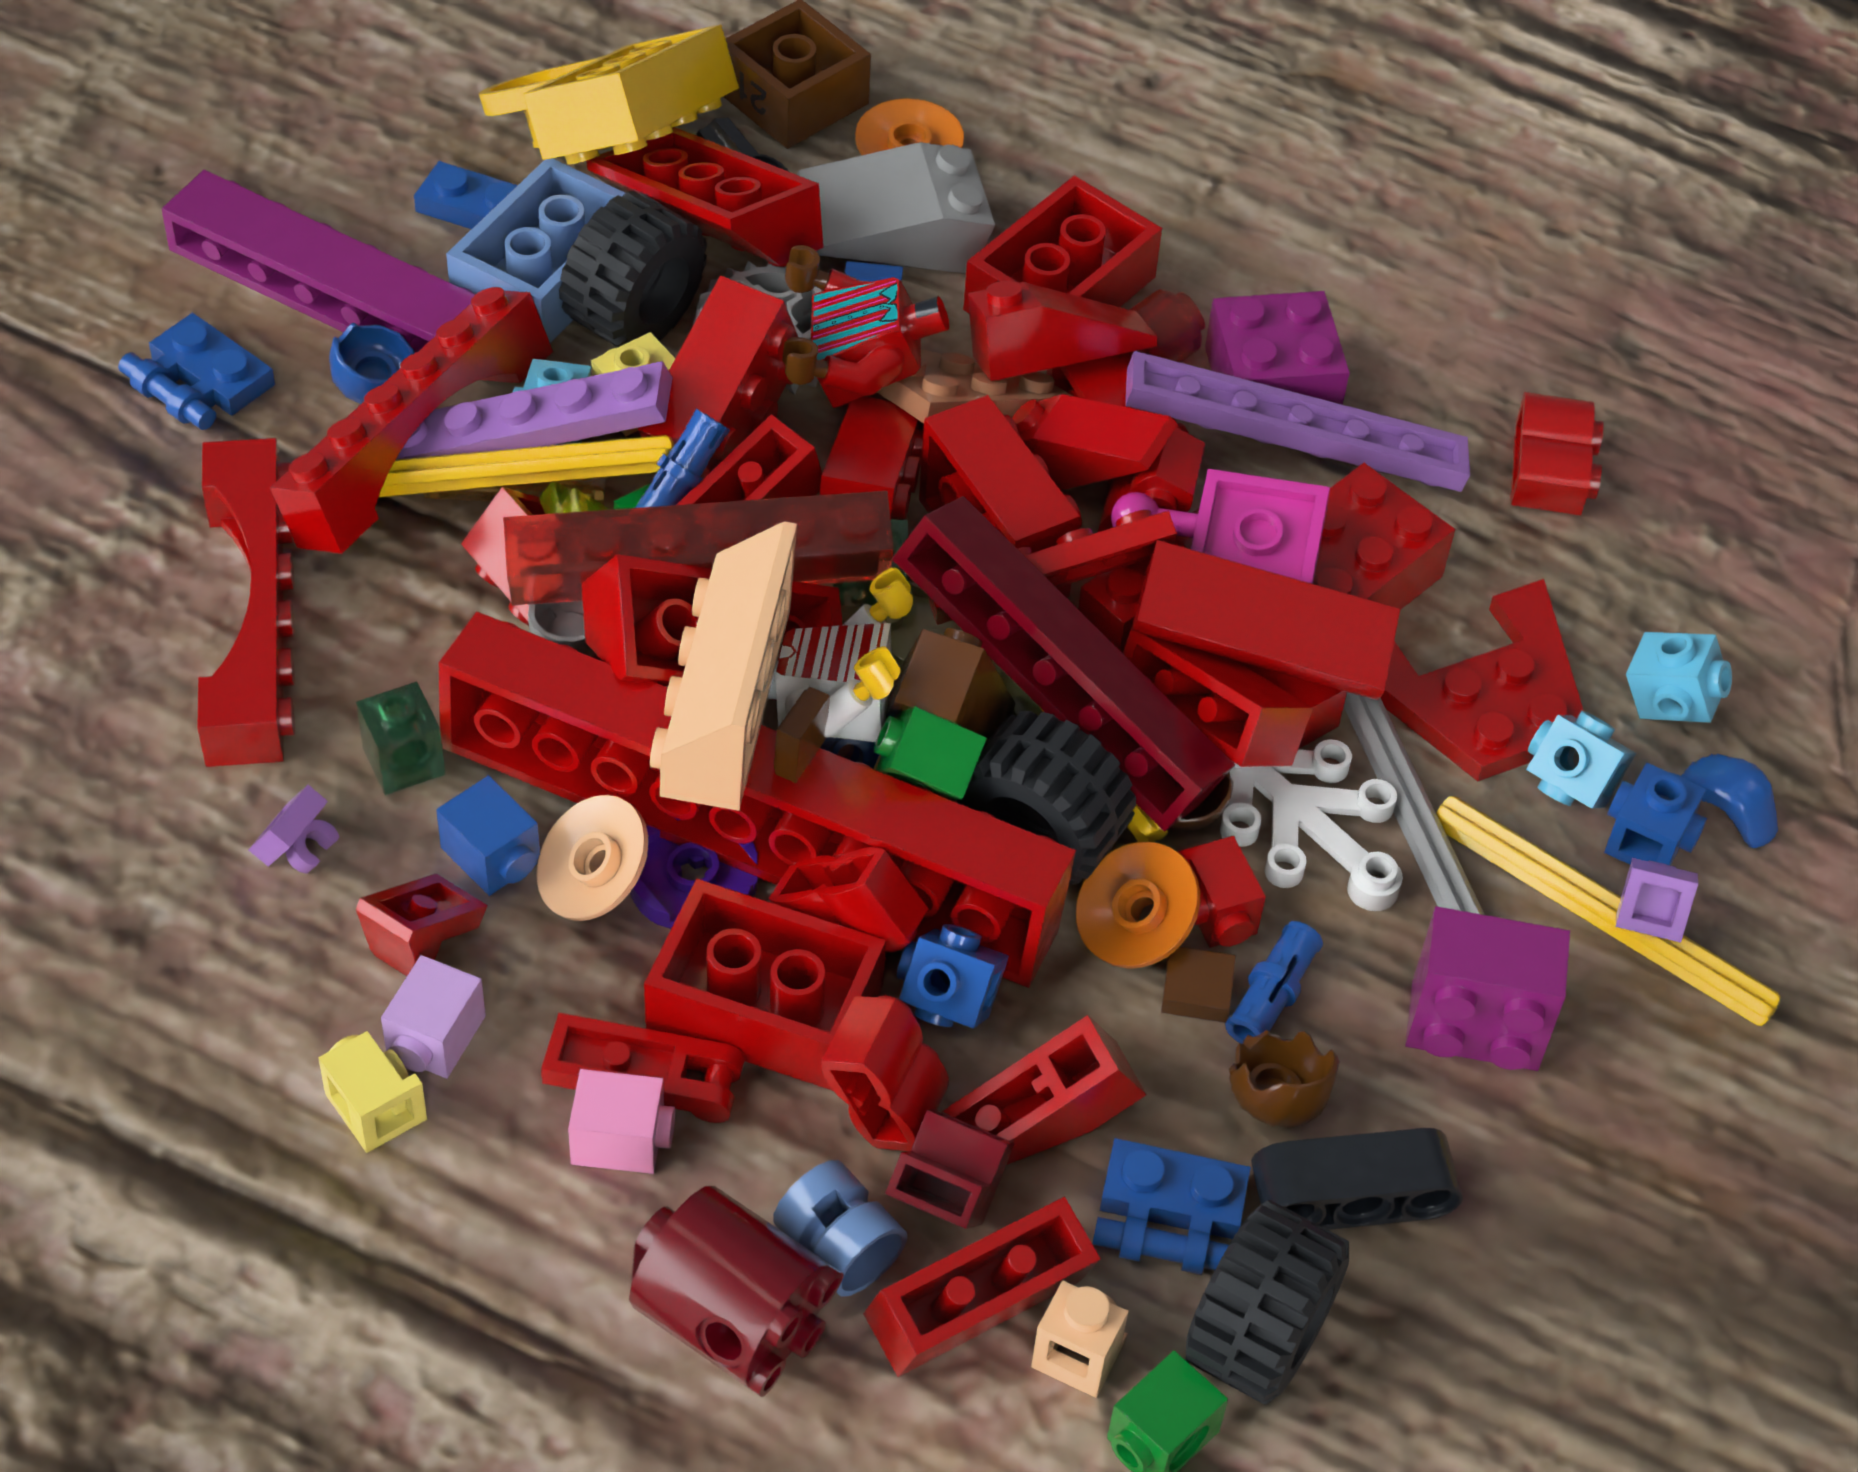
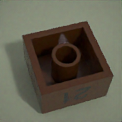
M797 0L725 38L739 88L723 97L786 149L791 148L869 104L871 53L803 0Z

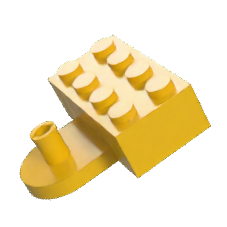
M719 24L629 44L603 57L557 66L513 78L488 87L478 94L485 116H496L524 110L533 139V147L540 149L542 159L546 160L565 156L566 163L569 165L598 157V150L611 147L613 148L614 155L625 154L647 146V140L666 136L673 132L672 127L697 120V114L722 107L721 97L737 90L739 86L722 25Z

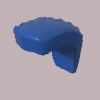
M1710 754L1708 757H1702L1698 761L1692 762L1681 776L1684 779L1706 789L1702 801L1722 809L1733 821L1749 847H1762L1774 839L1778 832V822L1772 785L1764 772L1755 764L1740 758Z

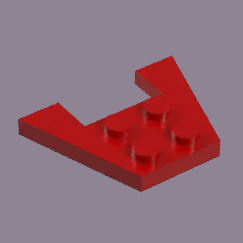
M1544 579L1492 597L1489 611L1513 642L1512 644L1419 676L1394 641L1385 691L1381 696L1385 708L1477 782L1530 763L1534 755L1528 752V747L1543 722L1546 720L1554 722L1558 715H1572L1578 718L1583 710Z

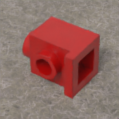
M1230 836L1177 851L1191 865L1199 883L1200 906L1194 926H1199L1209 948L1218 945L1224 947L1235 946L1244 942L1250 936L1258 934L1266 896L1235 837Z

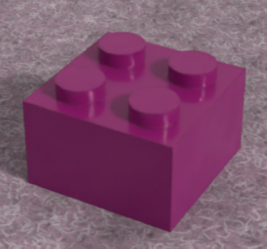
M1325 291L1213 298L1205 343L1211 371L1343 405L1350 372Z
M1435 906L1412 981L1405 1047L1425 1050L1438 1057L1458 1056L1491 1062L1500 1068L1509 1070L1524 1068L1538 1071L1566 996L1571 930Z

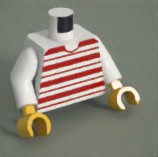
M898 568L887 569L873 580L869 590L878 602L873 606L864 604L842 626L799 628L785 632L779 661L776 664L768 699H777L778 726L782 723L802 692L810 686L830 695L825 737L876 742L886 719L890 692L894 686V680L901 673L899 665L892 656L891 623H886L885 619L888 616L890 619L901 618L911 611L913 605V596L910 593L911 585Z

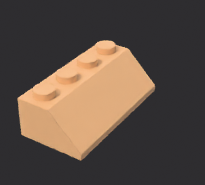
M784 521L717 553L710 579L699 577L697 581L692 616L699 617L696 628L689 626L684 628L678 664L685 666L682 678L671 676L666 694L664 715L671 716L669 728L657 727L652 743L650 767L660 769V797L740 810L790 613L797 532L796 523Z

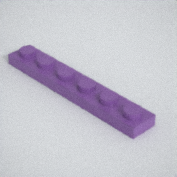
M1137 351L1133 352L1127 367L1125 406L1171 416L1178 420L1198 424L1206 429H1217L1249 437L1261 443L1276 444L1307 452L1319 458H1330L1358 466L1366 463L1377 472H1385L1420 481L1428 486H1440L1462 492L1470 477L1468 437Z
M661 361L434 409L411 435L396 459L550 446L666 422L672 376L664 362Z

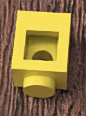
M368 1031L360 1035H350L341 1039L329 1052L318 1057L325 1094L366 1153L427 1120L422 1082L415 1073L411 1076L408 1075L403 1062L394 1050L389 1049L382 1052Z

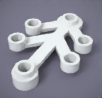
M1329 739L1320 742L1314 751L1298 749L1292 766L1240 767L1234 763L1235 766L1230 771V776L1234 782L1233 792L1227 808L1223 812L1220 833L1222 838L1234 836L1240 847L1253 844L1258 837L1261 825V815L1252 806L1253 787L1255 786L1272 802V848L1268 853L1265 865V875L1269 882L1280 888H1291L1301 882L1306 866V856L1298 847L1299 826L1351 873L1347 892L1350 899L1357 906L1369 911H1382L1390 908L1396 902L1403 880L1402 871L1396 861L1390 855L1383 852L1368 853L1324 814L1361 816L1364 820L1372 823L1385 822L1392 816L1397 800L1395 788L1387 781L1381 779L1368 780L1361 785L1359 790L1291 784L1280 774H1310L1327 783L1340 782L1348 775L1352 759L1351 750L1346 744L1338 740ZM1332 758L1337 760L1340 764H1329L1325 762L1323 759ZM1368 798H1379L1385 804H1374ZM1242 821L1247 823L1250 827L1238 828L1234 826L1232 822ZM1287 862L1295 868L1291 870L1282 869L1276 863ZM1370 874L1378 875V876H1381V877H1383V878H1376V877H1373V876L1370 875Z

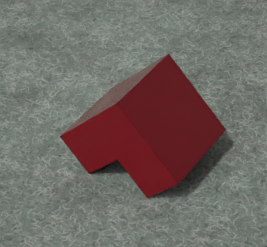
M937 1109L927 1110L911 1151L901 1152L885 1194L964 1229L982 1225L1015 1143Z

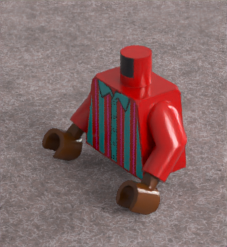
M803 245L792 247L785 272L787 286L796 293L809 292L814 287L821 289V292L812 295L811 340L803 337H791L785 341L782 361L786 365L785 373L788 379L797 385L808 384L814 377H817L833 408L863 396L874 395L882 388L916 374L921 368V339L949 330L948 314L939 296L913 304L902 281L892 277L870 282L861 281L835 269H831L829 273L818 270L820 256L817 251Z

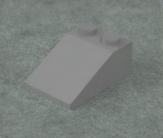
M919 142L801 169L797 173L801 177L819 183L824 248L817 250L819 256L966 274L967 260L985 247L995 227L971 149L960 148L955 145L943 146Z

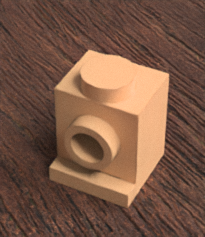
M1062 1280L1037 1327L1031 1368L1097 1398L1127 1339L1128 1333L1124 1331L1129 1311L1117 1306L1112 1298L1097 1288L1089 1286L1078 1288ZM1059 1344L1090 1358L1089 1365L1057 1351Z

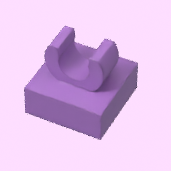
M310 785L305 786L282 808L248 850L268 867L286 852L287 860L294 869L301 873H309L317 866L320 860L308 851L305 839H313L327 850L340 837L337 830L330 823L323 820H313L328 801Z
M1632 858L1616 913V927L1681 943L1698 887V873L1677 869L1675 866L1655 861Z

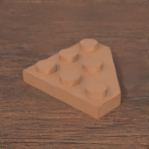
M921 349V368L916 374L886 386L877 392L922 423H924V418L986 395H989L1003 415L1007 414L1011 418L1029 400L1035 399L1039 401L1061 394L1072 396L1054 385L1055 379L1052 376L1041 372L990 381L978 363L967 355L959 353L940 354Z

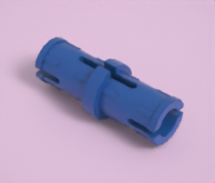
M696 408L692 418L686 425V429L668 456L662 453L656 464L660 468L645 494L642 495L636 507L631 511V514L651 528L658 523L704 479L701 477L703 471L716 449L719 448L726 435L730 432V429Z
M1289 922L1288 925L1284 926L1282 935L1266 961L1258 962L1248 976L1249 989L1232 1017H1229L1225 1023L1228 1034L1234 1040L1243 1043L1247 1035L1254 1037L1266 1030L1270 1032L1283 1008L1292 1006L1301 993V984L1299 982L1316 953L1323 946V940L1315 929L1302 922Z

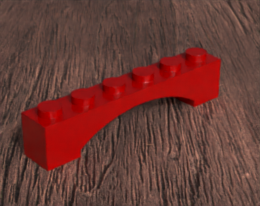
M491 287L475 294L471 298L469 306L453 320L441 325L436 331V336L422 349L406 357L401 362V368L382 385L370 390L365 395L364 402L345 419L333 424L328 429L327 436L315 447L291 462L289 470L270 487V490L297 548L338 554L345 552L379 519L375 506L387 475L408 439L434 409L462 388L478 380L521 383L527 377L532 359L545 360L553 352L530 292L504 291L500 287Z
M276 438L202 442V491L209 528L222 527L229 534L242 552L251 572L247 611L233 647L212 676L198 677L197 729L206 767L284 762V736L295 735L292 697L283 698V686L295 685L292 648H283V638L294 637L295 632L292 600H283V590H294L293 559L291 553H283V544L294 543V540L270 490V487L289 470L291 462H280Z

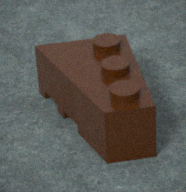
M946 628L943 635L923 629L900 666L901 673L894 681V686L890 692L886 719L889 716L897 718L900 711L916 706L986 737V743L1004 719L1012 715L1016 703L1003 682L1004 679L1000 677L994 667L993 660L989 658L985 649L981 648V640L969 633L953 628Z

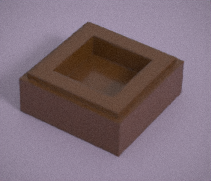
M809 686L807 690L802 692L777 728L774 757L776 775L796 783L825 741V727L830 704L829 694Z
M1179 947L1168 956L1161 1013L1226 1023L1230 1011L1236 955Z

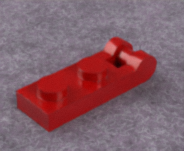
M558 1012L541 1067L542 1084L576 1090L580 1069L663 1078L664 1106H672L678 1110L689 1111L695 1117L706 1122L722 1123L729 1120L735 1099L730 1088L732 1082L740 1079L745 1056L740 1049L726 1043ZM687 1069L703 1072L706 1075L704 1082L685 1078Z

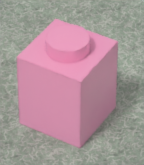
M580 1069L568 1127L571 1165L654 1174L658 1147L671 1148L675 1125V1107L664 1106L663 1078Z

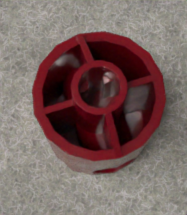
M715 1185L704 1186L692 1194L676 1211L668 1206L660 1208L642 1228L633 1249L629 1302L635 1310L760 1397H764L782 1375L787 1357L793 1352L800 1358H804L820 1339L826 1322L818 1317L817 1314L832 1299L844 1275L843 1272Z

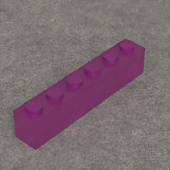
M207 170L201 171L161 208L170 251L341 332H344L351 323H356L359 326L381 325L397 331L412 346L415 353L436 336V331L441 325L453 320L469 306L471 298L475 295L472 291L440 279L421 267L412 266L380 251L373 245L362 243L334 230L328 224L319 223L289 209L280 202L269 200L243 188L234 181L226 180Z

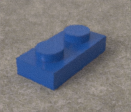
M438 161L414 194L415 212L472 229L518 185Z

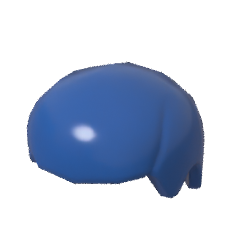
M351 323L339 338L334 337L329 355L332 381L346 398L362 404L365 395L373 388L386 382L401 368V362L406 357L414 354L415 351L397 331L381 325L359 326L356 323Z

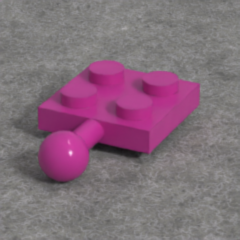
M1208 469L1198 514L1159 508L1150 496L1140 492H1132L1118 499L1112 509L1111 520L1113 527H1116L1115 523L1118 519L1135 511L1150 510L1152 515L1169 510L1177 532L1176 536L1193 538L1192 550L1313 584L1330 487Z

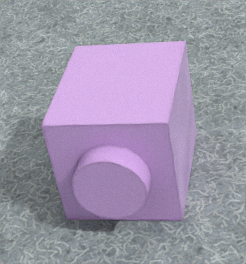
M420 955L381 1016L386 1051L389 1049L394 1050L405 1068L410 1071L423 1072L426 1070L448 1079L486 1016L482 979Z

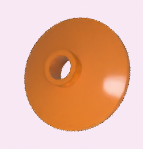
M894 99L882 102L863 114L857 123L855 141L861 155L919 142L943 146L955 145L963 148L964 131L958 119L942 106L920 99Z
M1148 841L1135 842L1111 851L1105 855L1094 872L1084 880L1080 888L1076 903V923L1081 939L1095 956L1112 966L1133 969L1160 962L1181 946L1196 922L1200 906V889L1196 874L1183 856L1174 849L1160 843ZM1154 904L1150 914L1140 921L1139 916L1143 908Z

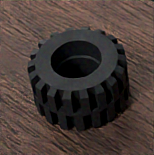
M635 191L626 192L622 197L617 195L610 199L604 208L601 206L593 214L589 222L578 233L577 239L568 252L567 261L562 268L560 280L563 281L559 289V299L563 301L562 309L571 319L617 348L649 332L660 341L680 321L692 303L702 281V273L707 261V255L705 254L707 242L706 238L702 236L703 231L695 224L641 192L639 194Z
M1021 711L1017 716L1012 714L1005 718L984 744L964 797L958 800L957 803L976 811L987 812L1001 821L1036 835L1047 836L1059 844L1076 850L1069 884L1073 885L1080 883L1083 878L1087 879L1094 872L1132 821L1135 814L1133 809L1136 806V795L1130 790L1132 782L1128 774L1119 767L1121 763L1092 734H1086L1080 730L1078 725L1068 720H1065V722L1061 721L1053 714L1041 712L1038 716L1032 711Z
M1270 1199L1267 1200L1247 1217L1216 1267L1199 1302L1188 1331L1186 1361L1264 1405L1271 1402L1291 1382L1332 1307L1348 1268L1349 1241Z

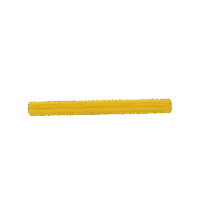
M661 435L396 459L387 475L379 497L657 473L660 468L656 464L662 453L668 456L674 443L671 437Z
M1449 796L1438 808L1436 814L1447 836L1756 1026H1763L1773 1016L1781 997L1772 988L1683 935L1680 943L1616 927V913L1621 899L1619 895L1456 796Z

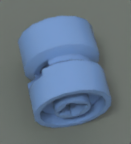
M829 1160L811 1169L788 1189L773 1214V1223L779 1230L843 1272V1280L836 1293L841 1297L851 1296L868 1287L891 1267L907 1242V1232L878 1201L868 1202L869 1191L840 1160Z

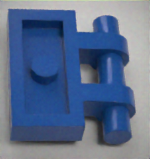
M193 312L149 342L152 359L143 360L135 353L129 352L121 358L118 365L119 371L130 378L132 388L147 398L155 396L166 404L168 414L183 424L191 422L201 430L210 428L215 422L216 412L212 409L213 406L217 405L233 416L275 385L273 369ZM180 379L186 384L178 385L175 382Z
M1114 1138L1100 1211L1126 1216L1127 1218L1126 1222L1098 1217L1092 1244L1120 1250L1119 1257L1129 1260L1140 1261V1256L1144 1255L1182 1263L1181 1271L1202 1275L1204 1268L1215 1271L1229 1245L1209 1241L1210 1235L1233 1239L1239 1230L1251 1167ZM1147 1221L1187 1229L1188 1235L1146 1227Z

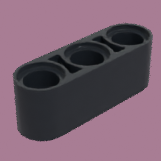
M1416 1128L1284 1141L1262 1148L1251 1159L1261 1205L1270 1199L1327 1230L1439 1218L1457 1209L1463 1201L1447 1137L1441 1130L1434 1128Z

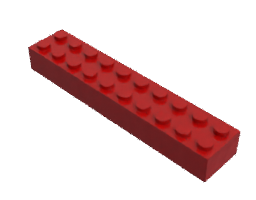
M476 611L438 662L440 748L575 803L600 795L619 797L639 811L646 827L651 826L660 830V838L678 845L692 842L712 850L717 854L719 862L775 885L779 883L789 866L804 859L821 855L839 858L844 854L862 848H882L888 853L929 908L918 925V933L913 941L918 942L920 936L934 928L942 930L944 924L969 929L982 937L979 945L1009 955L1002 977L1027 988L1030 987L1059 931L1076 850L1059 844L1052 838L1036 835L1001 821L987 812L976 811L936 795L927 788L911 785L876 771L869 765L851 761L819 748L797 782L794 783L775 774L774 757L777 731L763 725L760 727L739 811L660 797V769L650 767V755L657 727L669 728L671 716L664 715L668 687L653 681L629 682L619 680L613 673L611 664L580 653L571 646L555 643L525 631L513 623L500 621ZM754 843L757 851V864L740 844Z

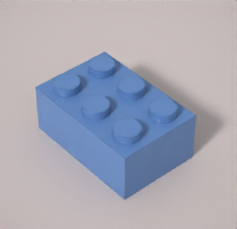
M553 158L544 160L446 253L449 283L466 288L474 294L491 287H500L504 291L530 292L551 343L573 321L562 309L563 301L559 299V289L563 282L560 280L562 268L567 261L568 252L577 239L578 233L589 222L593 214L601 206L604 208L610 199L617 195L622 197L625 192Z

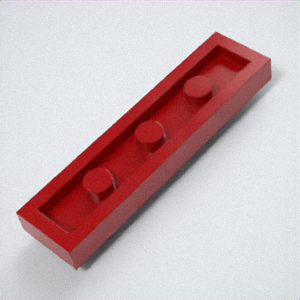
M1139 510L1121 517L1116 521V527L1093 534L1090 528L1078 529L1059 537L1056 540V546L1033 552L1031 547L1017 549L1058 588L1150 559L1157 540L1175 544L1177 532L1169 510L1152 515L1150 510ZM929 597V604L936 624L939 625L952 621Z

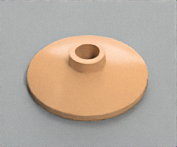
M600 795L577 803L557 820L549 831L540 850L536 874L540 895L544 903L553 912L569 920H591L608 913L628 896L643 871L648 852V832L639 811L619 797Z

